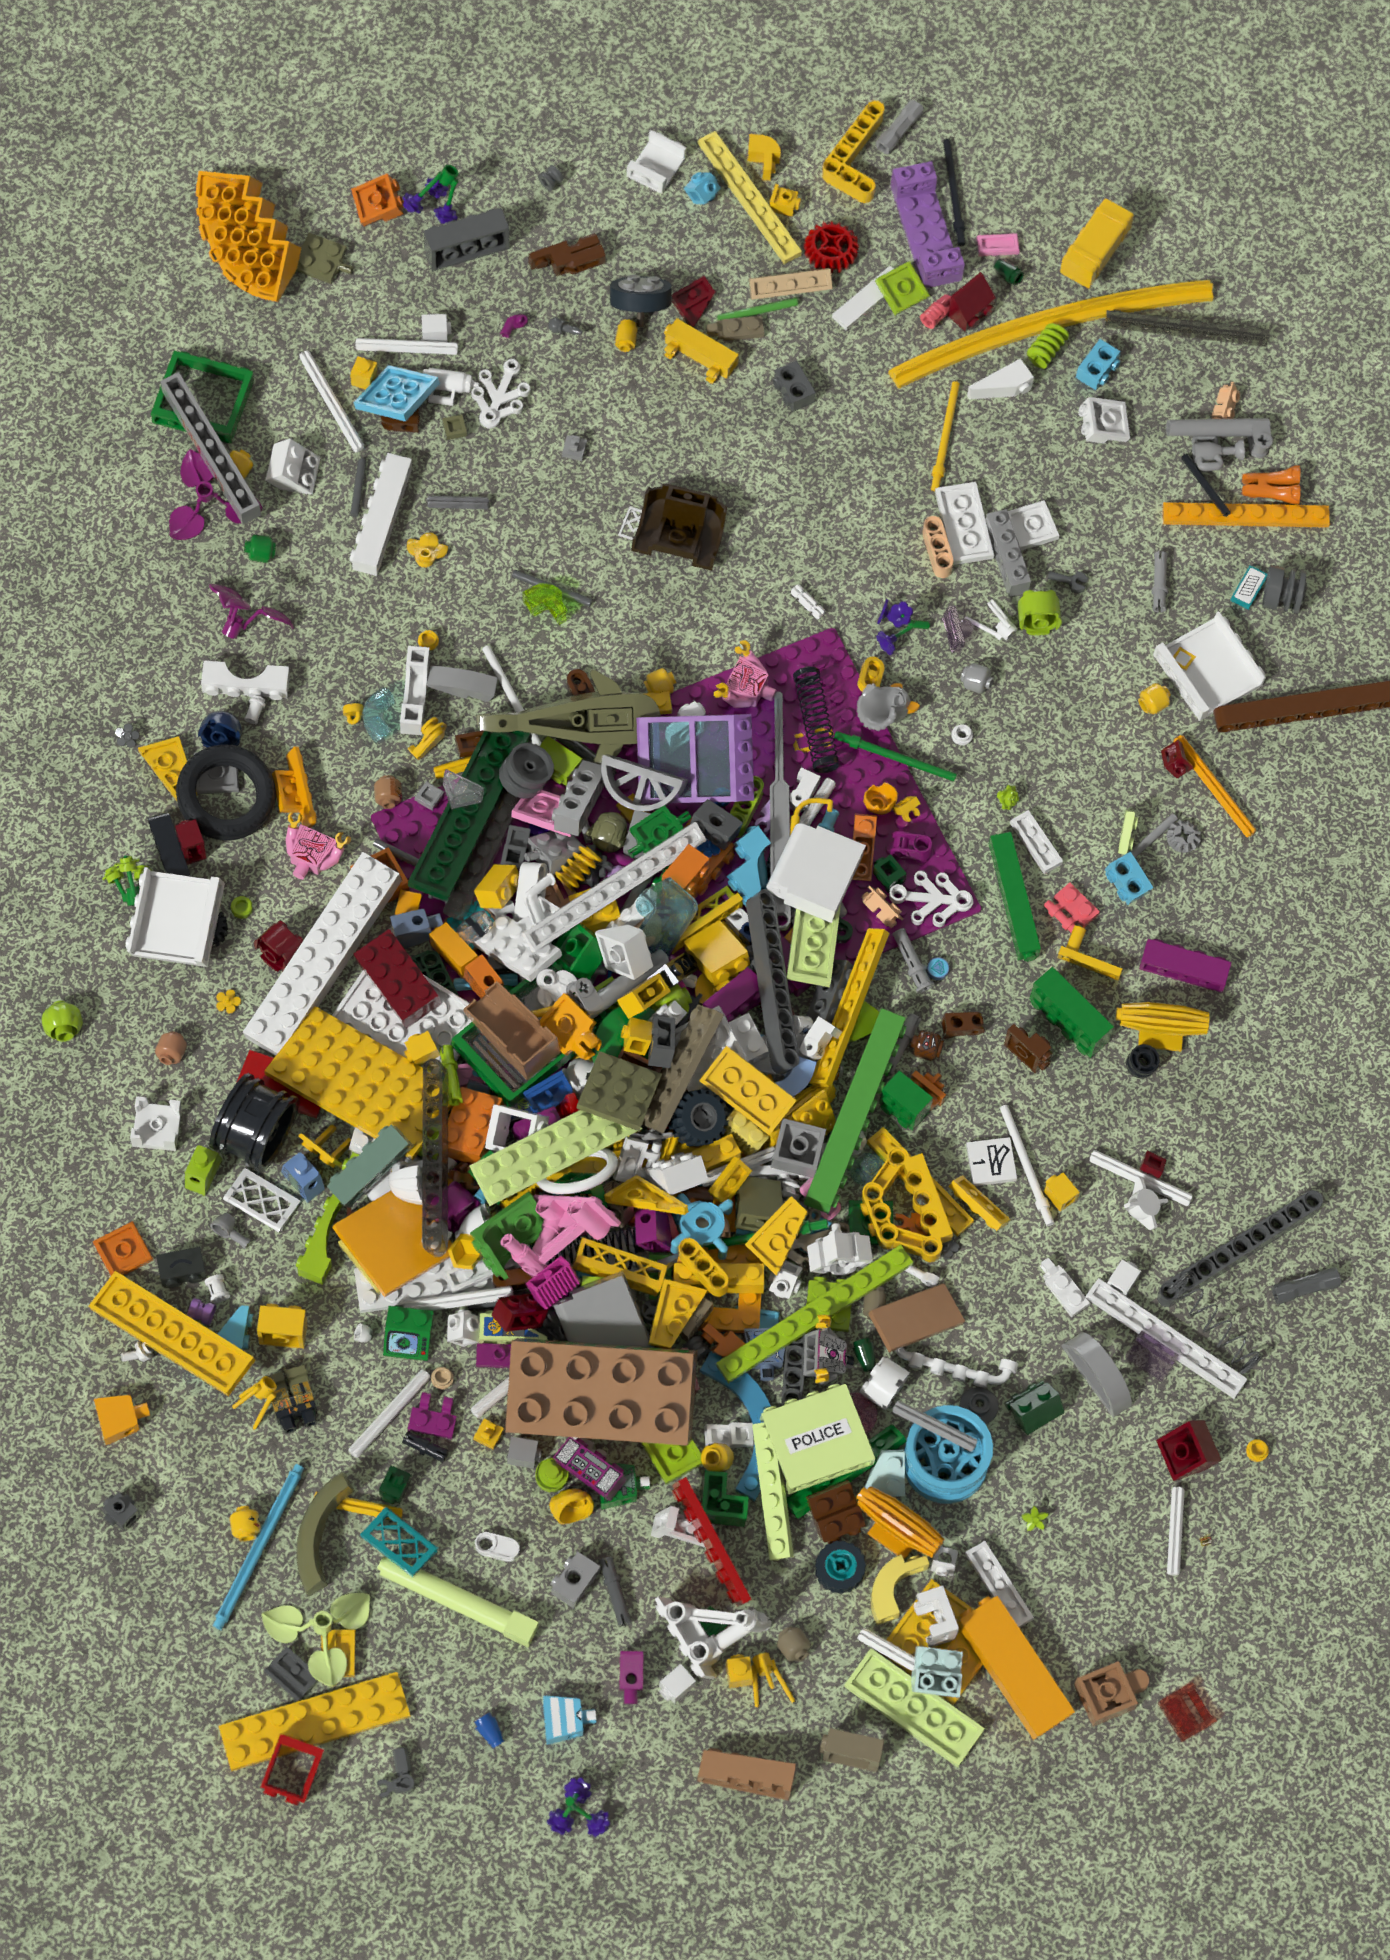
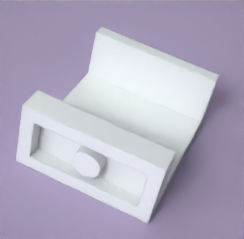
M651 130L649 132V142L636 162L631 160L627 165V177L662 194L685 160L686 147L680 142H674L666 138L662 133H656Z

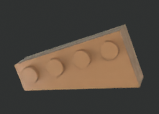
M709 1748L708 1750H703L697 1782L788 1801L796 1764L748 1757L739 1753H722L719 1749Z

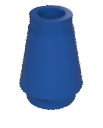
M490 1712L474 1722L477 1726L475 1729L493 1749L505 1742L496 1717H493Z

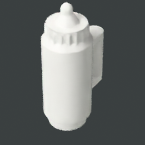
M436 368L423 370V374L439 378L440 384L436 390L452 392L451 397L433 395V391L429 395L428 403L453 406L455 392L469 393L471 388L479 386L478 382L472 380V375H468L465 372Z

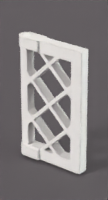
M246 1168L243 1169L223 1198L226 1202L256 1218L278 1233L283 1230L301 1203L299 1199ZM246 1178H249L256 1182L257 1185L244 1187L243 1182ZM264 1187L276 1194V1196L262 1198L260 1188ZM258 1188L260 1199L247 1201L245 1191ZM238 1192H243L245 1202L241 1203L233 1198V1196ZM282 1198L291 1203L290 1206L286 1209H281L279 1199ZM277 1199L279 1210L266 1213L264 1202ZM261 1203L263 1213H258L248 1207V1205ZM280 1214L281 1217L278 1223L267 1218V1216Z

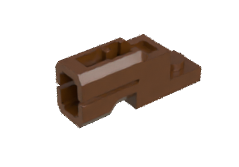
M596 233L579 238L578 243L571 246L568 245L567 241H563L528 253V264L531 270L536 268L542 269L551 264L556 277L566 273L574 275L606 263V255Z

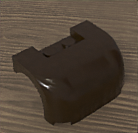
M663 483L661 487H648L645 492L639 525L632 539L631 551L651 556L653 550L691 559L693 560L692 566L712 571L723 537L727 506L718 501V497L683 487Z

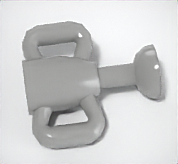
M1193 436L1191 440L1193 461L1197 463V467L1202 471L1222 469L1224 465L1221 458L1222 455H1235L1239 460H1244L1245 458L1243 440H1239L1235 443V446L1221 447L1218 444V437Z

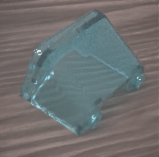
M671 877L642 891L636 901L637 911L645 918L639 929L643 930L646 935V943L651 954L660 949L669 958L698 910L697 901Z

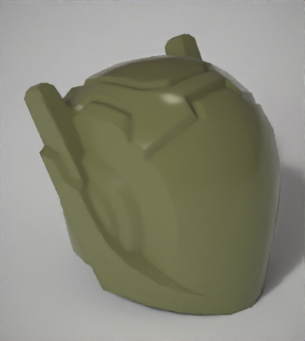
M605 812L587 830L586 835L591 836L593 845H596V848L607 853L617 852L624 847L628 834L627 822L622 815L616 812Z

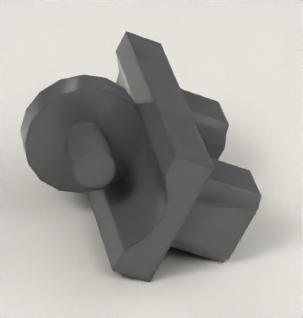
M589 845V848L603 861H594L597 866L596 869L588 867L591 874L583 873L584 882L577 879L579 884L589 885L591 888L599 884L600 877H605V873L610 872L613 866L607 861V856L602 855V852L596 850V845Z

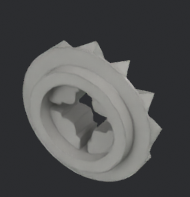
M1179 820L1174 824L1172 823L1166 836L1167 842L1175 851L1188 853L1198 847L1201 841V832L1197 829V825H1193L1189 820ZM1181 830H1183L1185 834H1189V836L1187 837V841H1185L1183 837H1179L1181 835Z

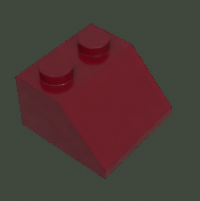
M981 272L951 296L948 317L964 332L970 328H975L980 323L981 318L984 316L988 317L995 309L996 297Z
M1205 1420L1188 1421L1156 1440L1173 1481L1205 1471L1222 1461Z

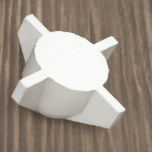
M1140 1179L1135 1182L1133 1194L1128 1203L1124 1205V1208L1148 1230H1153L1158 1227L1155 1215L1159 1212L1161 1205L1168 1203V1199H1158V1196L1152 1190L1146 1189L1144 1179Z

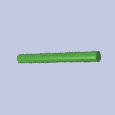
M797 298L723 313L717 315V320L743 318L798 306Z

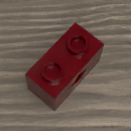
M196 819L192 821L185 820L176 825L177 838L186 864L189 865L207 859L204 841Z

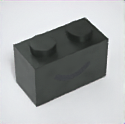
M200 1246L156 1255L162 1287L175 1288L184 1282L195 1284L206 1278Z

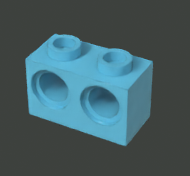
M1099 339L1079 365L1076 378L1095 390L1100 385L1104 386L1110 375L1108 374L1110 371H1115L1121 362L1119 360L1121 351Z
M1131 852L1113 861L1105 868L1107 879L1110 883H1114L1118 889L1117 894L1123 902L1125 901L1127 905L1148 894L1154 888ZM1118 866L1123 867L1126 870L1125 875L1120 874L1118 872ZM1130 884L1136 886L1137 893L1130 891Z

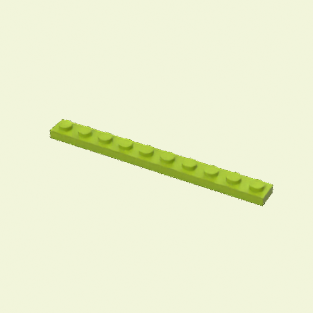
M899 1245L716 1363V1367L729 1384L816 1328V1323H819L818 1315H830V1317H833L913 1265L912 1259L904 1248Z

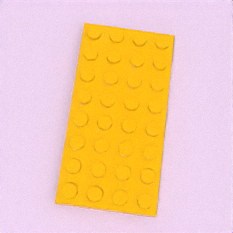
M316 1006L312 1008L265 1070V1075L375 1139L379 1136L378 1133L383 1127L387 1125L396 1126L414 1145L404 1155L411 1160H414L452 1108L448 1101L445 1080L423 1067L415 1065L414 1062L409 1063L407 1058Z

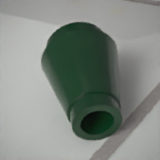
M998 259L994 264V269L1009 285L1013 284L1016 286L1022 281L1024 272L1021 267L1002 259Z
M870 1338L853 1342L854 1348L852 1350L863 1371H872L876 1365L874 1342H871Z

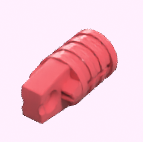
M943 295L920 315L922 323L927 328L933 329L948 314L951 296Z

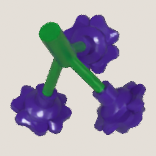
M582 1777L578 1779L571 1778L570 1782L564 1786L567 1809L563 1811L557 1808L555 1811L549 1812L547 1824L550 1825L551 1831H556L561 1835L572 1831L574 1819L569 1818L571 1810H576L587 1818L589 1835L597 1837L599 1834L602 1835L608 1831L610 1824L608 1812L600 1810L597 1814H589L577 1804L578 1801L584 1804L586 1799L592 1795L590 1791L591 1785L586 1783Z

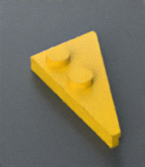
M638 1175L633 1176L604 1194L605 1202L610 1204L681 1215L689 1213L688 1205Z

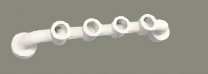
M903 1347L895 1350L900 1358L909 1361L908 1366L911 1368L922 1369V1365L931 1367V1373L943 1376L944 1371L953 1373L952 1379L965 1382L966 1377L974 1379V1385L986 1388L988 1383L993 1385L1005 1383L1011 1373H1016L1018 1368L1017 1362L1001 1359L999 1369L1002 1370V1373L999 1376H993L987 1372L972 1370L963 1365H954L941 1359L926 1357L920 1353L908 1352Z

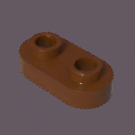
M574 669L568 673L567 686L572 696L595 692L587 674L583 670ZM579 680L581 683L575 684L574 681Z

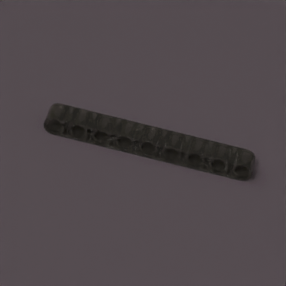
M432 1058L427 1060L423 1066L422 1245L432 1256L441 1257L448 1248V1069L439 1060ZM435 1067H440L439 1072L432 1075V1070ZM439 1088L438 1095L432 1097L433 1090ZM435 1110H439V1115L436 1118H432V1113ZM439 1131L438 1138L432 1140L433 1133ZM439 1153L438 1160L432 1162V1156ZM435 1175H439V1180L432 1184V1178ZM439 1197L438 1203L432 1206L431 1201L433 1198ZM438 1218V1225L432 1228V1221ZM439 1240L438 1247L432 1250V1243Z

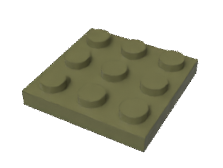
M599 1051L576 1109L640 1131L662 1074Z

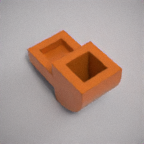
M709 1322L704 1323L699 1329L703 1333L701 1337L709 1344L715 1343L710 1352L716 1355L726 1357L745 1345L732 1331H726L722 1335Z

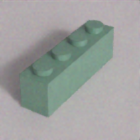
M387 1125L383 1127L378 1133L379 1136L373 1142L370 1141L362 1148L363 1152L358 1157L354 1156L346 1163L347 1167L341 1173L337 1172L331 1177V1183L327 1187L344 1206L350 1208L395 1163L414 1147L396 1126Z

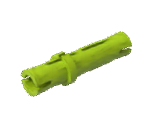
M446 1044L439 1048L442 1062L440 1067L445 1077L449 1104L457 1106L463 1102L457 1075L458 1063L454 1059L453 1046Z

